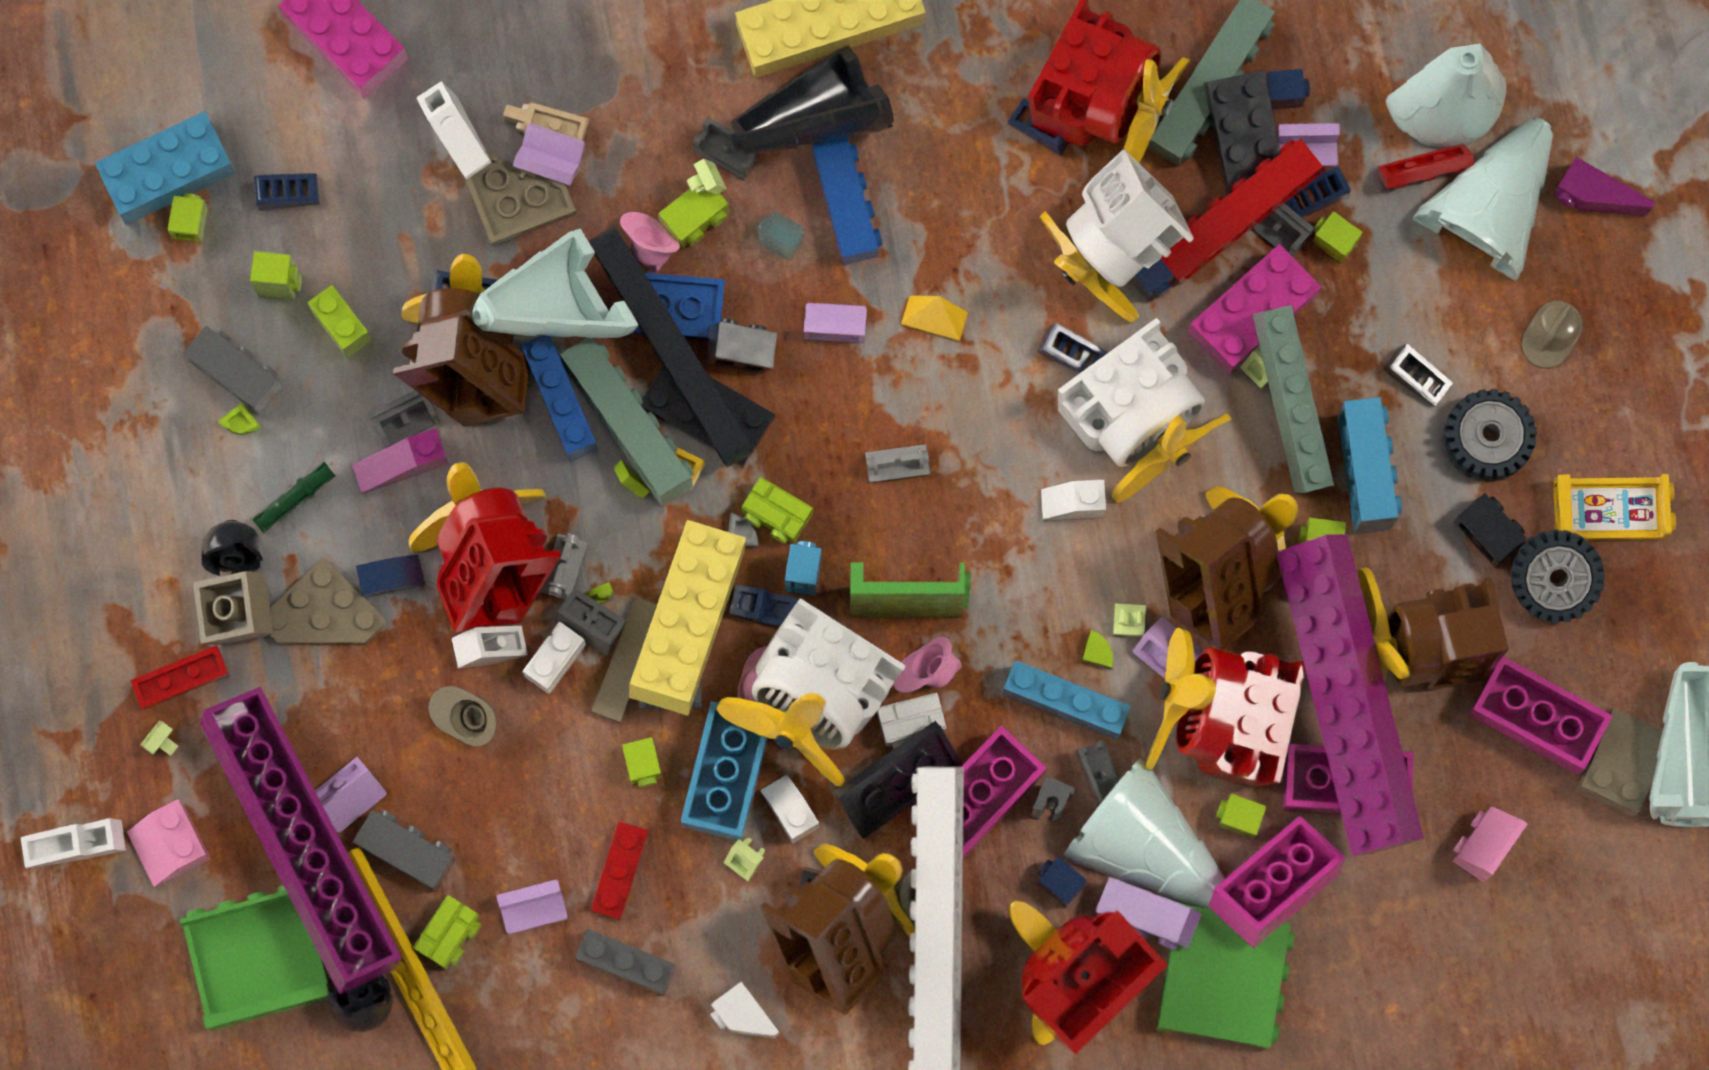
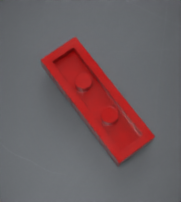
M1460 144L1377 166L1379 178L1387 189H1398L1405 187L1408 183L1419 180H1432L1437 175L1448 172H1461L1465 168L1473 166L1474 159L1473 154L1466 145Z
M216 645L134 678L130 682L141 709L146 710L227 677L230 674L221 651Z
M618 821L590 910L591 912L621 921L649 830Z

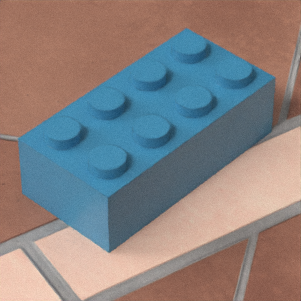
M205 111L95 162L125 225L172 204L173 196L182 197L184 193L193 194L236 174Z
M1381 397L1344 401L1337 414L1354 534L1391 530L1396 520H1398V514H1402V503L1400 496H1395L1394 484H1397L1398 477L1396 466H1391L1389 454H1393V442L1391 436H1386L1385 424L1389 423L1387 406H1382Z
M711 702L680 823L683 828L743 841L768 738L727 721L716 709L719 703Z

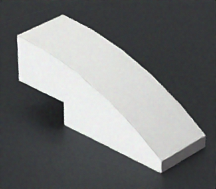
M111 818L84 825L74 824L21 837L25 868L67 863L126 851L122 820Z

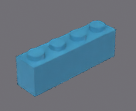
M1016 660L1002 694L1115 740H1118L1131 708L1128 704Z

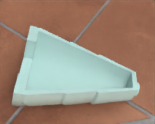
M1481 43L1448 49L1424 66L1423 70L1387 96L1385 101L1396 125L1404 133L1406 132L1417 139L1418 143L1439 149L1460 144L1469 145L1488 133L1499 118L1506 96L1505 77L1498 70V66L1493 62L1491 54Z
M1540 118L1525 121L1487 149L1484 156L1476 161L1473 166L1461 172L1454 178V181L1421 205L1412 219L1436 234H1439L1442 227L1448 229L1493 256L1494 259L1490 266L1517 281L1524 268L1531 228L1535 222L1539 194L1545 183L1553 139L1550 124Z
M581 229L568 232L543 252L539 251L517 270L512 269L480 294L472 311L474 323L484 331L523 336H536L539 334L556 337L619 338L629 335L638 327V323L625 301L614 303L610 311H608L587 276L585 269L595 252Z
M1687 662L1681 664L1674 672L1663 715V723L1665 725L1656 756L1658 761L1649 796L1650 814L1653 819H1657L1659 816L1661 823L1666 825L1709 827V666H1699L1696 662Z
M1138 759L1130 772H1126L1085 823L1078 837L1073 839L1063 856L1074 864L1118 878L1119 881L1156 892L1157 895L1174 902L1209 908L1213 889L1225 880V877L1204 842L1197 839L1179 807L1175 806L1154 771L1144 769L1145 762L1142 759Z

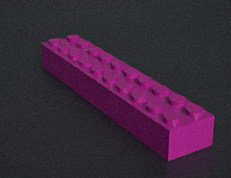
M1348 534L1323 535L1278 551L1277 557L1351 855L1374 854L1424 839Z
M255 688L205 709L200 725L339 994L395 970L402 957L262 688Z

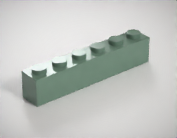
M1240 0L1174 101L1170 113L1163 118L1149 141L1148 149L1178 167L1183 159L1190 160L1198 146L1194 144L1199 134L1205 136L1212 125L1204 83L1245 73L1241 69L1246 61L1252 63L1260 50L1257 44L1262 37L1267 39L1276 25L1272 22L1275 14L1274 10L1257 0Z
M1292 305L1254 313L1252 316L1294 493H1306L1333 486L1332 474Z
M587 337L561 353L560 358L564 369L662 507L693 488L691 476L694 475L692 468L685 459L680 461L676 456L675 452L677 449L668 435L665 437L661 435L658 430L660 428L659 422L653 413L649 412L646 414L641 407L644 404L643 400L634 388L629 390L624 383L627 379L618 365L613 367L609 362L610 354L603 343H596L593 338Z

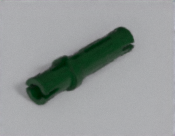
M323 461L304 478L299 477L296 480L297 483L251 519L262 533L265 534L272 526L281 521L309 497L311 499L316 496L314 493L335 478L336 475Z

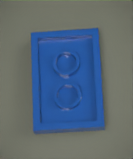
M645 273L684 338L708 340L709 327L720 322L722 318L725 280ZM639 326L630 333L644 335Z

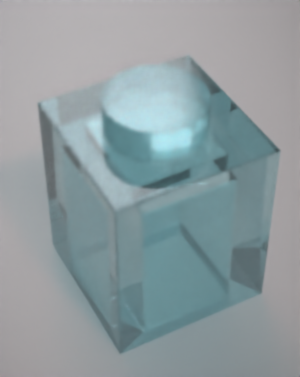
M775 210L770 217H763L756 230L759 233V244L788 261L791 260L805 238L804 227Z

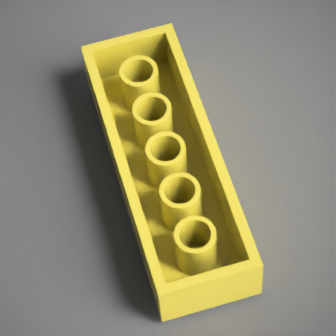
M773 0L735 12V18L754 78H758L830 55L847 45L852 48L925 24L926 11L922 0Z
M690 520L686 521L630 681L629 698L689 716L745 552L746 537Z

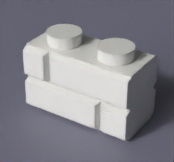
M559 622L553 629L552 636L547 637L522 671L524 677L550 695L585 648V640Z
M937 693L885 705L877 710L886 747L893 746V749L897 748L935 720L942 727L944 733L946 732V723Z

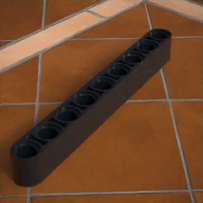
M613 226L589 240L588 242L595 252V257L621 299L625 301L640 330L724 465L728 468L752 454L754 451L747 437L616 227Z

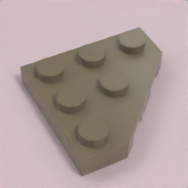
M488 151L486 152L492 163L470 178H465L491 246L576 214L575 207L564 183L514 167L513 163L503 160L498 155Z
M324 557L270 607L273 634L270 636L279 645H367L388 624V621Z

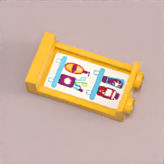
M1570 474L1557 475L1553 480L1555 529L1559 531L1568 530L1582 536L1587 541L1666 540L1672 534V531L1676 529L1675 512H1671L1670 501L1674 500L1675 490L1674 483L1669 482V474L1647 478H1570Z

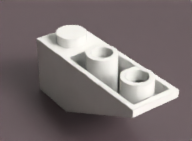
M442 81L417 97L428 121L466 179L492 163L458 97Z

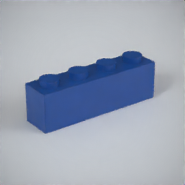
M848 137L812 144L813 158L843 266L878 257V247L883 246L879 229H873L870 220L875 218L871 200L865 201L863 190L867 189L863 172L857 173L855 162L859 161L856 145H850Z
M541 335L520 344L569 462L598 451L596 441L551 337Z

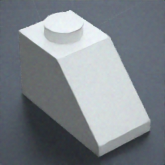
M1104 480L1072 481L1041 489L1043 521L1104 517L1106 512Z
M522 626L475 627L452 638L458 668L483 667L528 655Z
M788 775L760 790L792 844L819 828L818 820Z
M742 982L711 1004L714 1012L710 1016L721 1030L727 1027L731 1033L774 1039L780 1035L777 1028Z

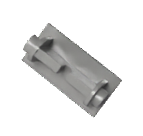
M926 444L865 452L869 483L930 475Z
M570 533L557 535L553 551L559 550L561 557L541 588V593L567 599L574 589L588 542L577 539L578 536Z

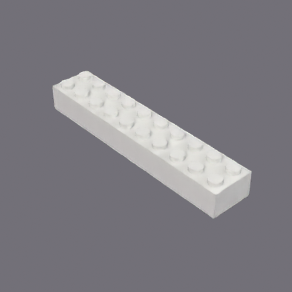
M919 767L917 774L912 776V792L917 793V806H912V824L917 825V837H912L911 854L916 857V869L911 871V888H916V901L911 902L910 916L911 920H916V932L911 933L910 951L915 952V965L910 966V984H915V996L910 997L909 1013L910 1016H915L914 1029L909 1031V1047L914 1048V1061H909V1070H960L964 767Z

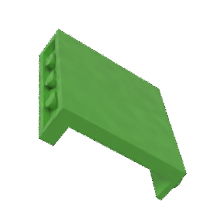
M851 563L850 617H961L962 609L968 608L971 591V572H965V563H960L957 582H863V563Z
M284 886L278 887V893L266 895V892H258L248 895V901L236 904L235 900L218 903L215 910L205 912L204 908L186 912L187 917L179 919L180 924L184 928L205 1014L203 1020L208 1031L211 1032L329 999L330 987L324 963Z
M1182 904L1202 913L1188 949L1177 945L1176 950L1169 949L1156 1030L1165 1032L1176 1031L1263 1047V1050L1270 1049L1271 1043L1277 1044L1280 1025H1275L1276 1012L1282 1013L1285 994L1280 993L1281 981L1287 982L1290 963H1285L1286 950L1292 951L1295 932H1290L1291 923L1284 922L1253 949L1210 908Z

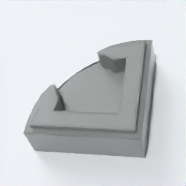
M730 513L728 532L746 537L745 547L758 548L757 534L752 525L745 521L742 516Z

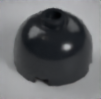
M226 520L212 527L203 538L201 564L206 571L220 576V571H232L231 574L244 571L255 572L260 568V561H263L262 541L254 528L237 520Z
M383 975L342 994H339L334 984V989L331 992L329 990L328 993L334 1019L342 1027L353 1032H366L381 1026L388 1019L393 1006L390 983Z

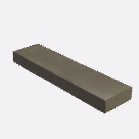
M638 597L635 598L591 710L592 713L618 723L622 722L631 699L629 698L630 681L657 604Z

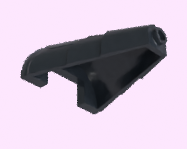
M847 45L834 51L816 65L799 74L779 90L767 95L732 120L731 124L734 133L730 137L736 151L742 150L745 155L797 149L798 145L824 143L834 139L881 132L893 127L894 117L889 97L879 84L872 87L868 86L858 57L850 46Z

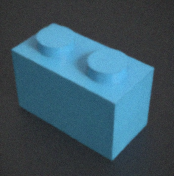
M798 541L797 545L790 544L785 576L786 592L816 596L822 556L821 548H816L815 543Z

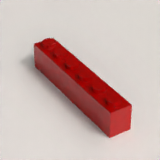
M1301 138L1296 142L1294 139L1287 142L1280 148L1281 154L1272 161L1269 158L1264 160L1255 168L1257 173L1248 180L1245 177L1240 179L1231 187L1232 193L1224 199L1221 196L1216 198L1207 206L1209 211L1200 218L1196 215L1186 222L1194 239L1189 243L1183 237L1170 248L1171 254L1167 258L1163 255L1161 257L1162 261L1181 284L1326 171Z

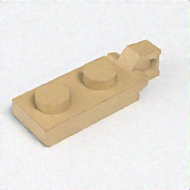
M532 102L530 105L523 103L522 109L506 104L503 114V120L517 125L516 130L525 134L528 124L532 123L582 141L589 124V119Z

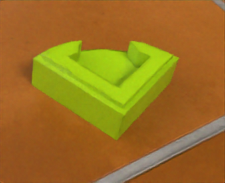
M243 403L218 420L223 428L235 434L247 435L262 429Z
M621 460L614 467L621 484L639 498H644L650 492L644 481L625 462Z
M610 582L597 586L585 593V595L599 604L614 598Z
M1091 630L1082 661L1112 669L1114 658L1108 641L1099 633Z

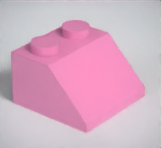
M179 799L150 813L127 831L154 888L211 860L185 805Z
M1492 806L1486 813L1482 810L1479 811L1470 824L1475 828L1468 838L1463 835L1453 849L1457 855L1452 861L1482 882H1485L1494 874L1527 826L1525 821Z

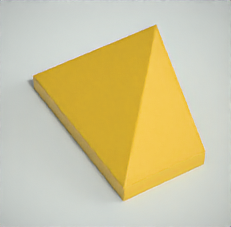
M909 296L901 325L960 342L968 312L941 296Z

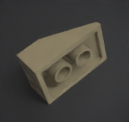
M1613 707L1610 712L1613 717L1591 756L1575 792L1632 818L1639 813L1654 779L1658 761L1656 756L1663 731Z

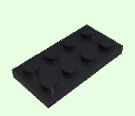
M1264 70L1204 83L1227 196L1233 192L1231 187L1244 177L1248 180L1256 174L1255 168L1268 158L1272 161L1281 154Z
M662 366L642 398L644 404L641 407L715 451L675 384ZM709 376L747 437L753 451H755L773 422L775 414ZM752 454L736 464L744 468Z
M936 720L833 792L862 839L917 802V793L912 792V776L917 774L919 767L963 766L942 727Z

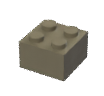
M244 571L193 583L201 644L225 645L273 634L265 573Z

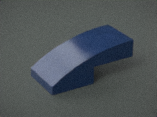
M418 554L389 558L356 566L363 597L392 590L398 592L426 585Z
M736 584L729 614L746 620L780 627L799 599L769 593L765 589Z

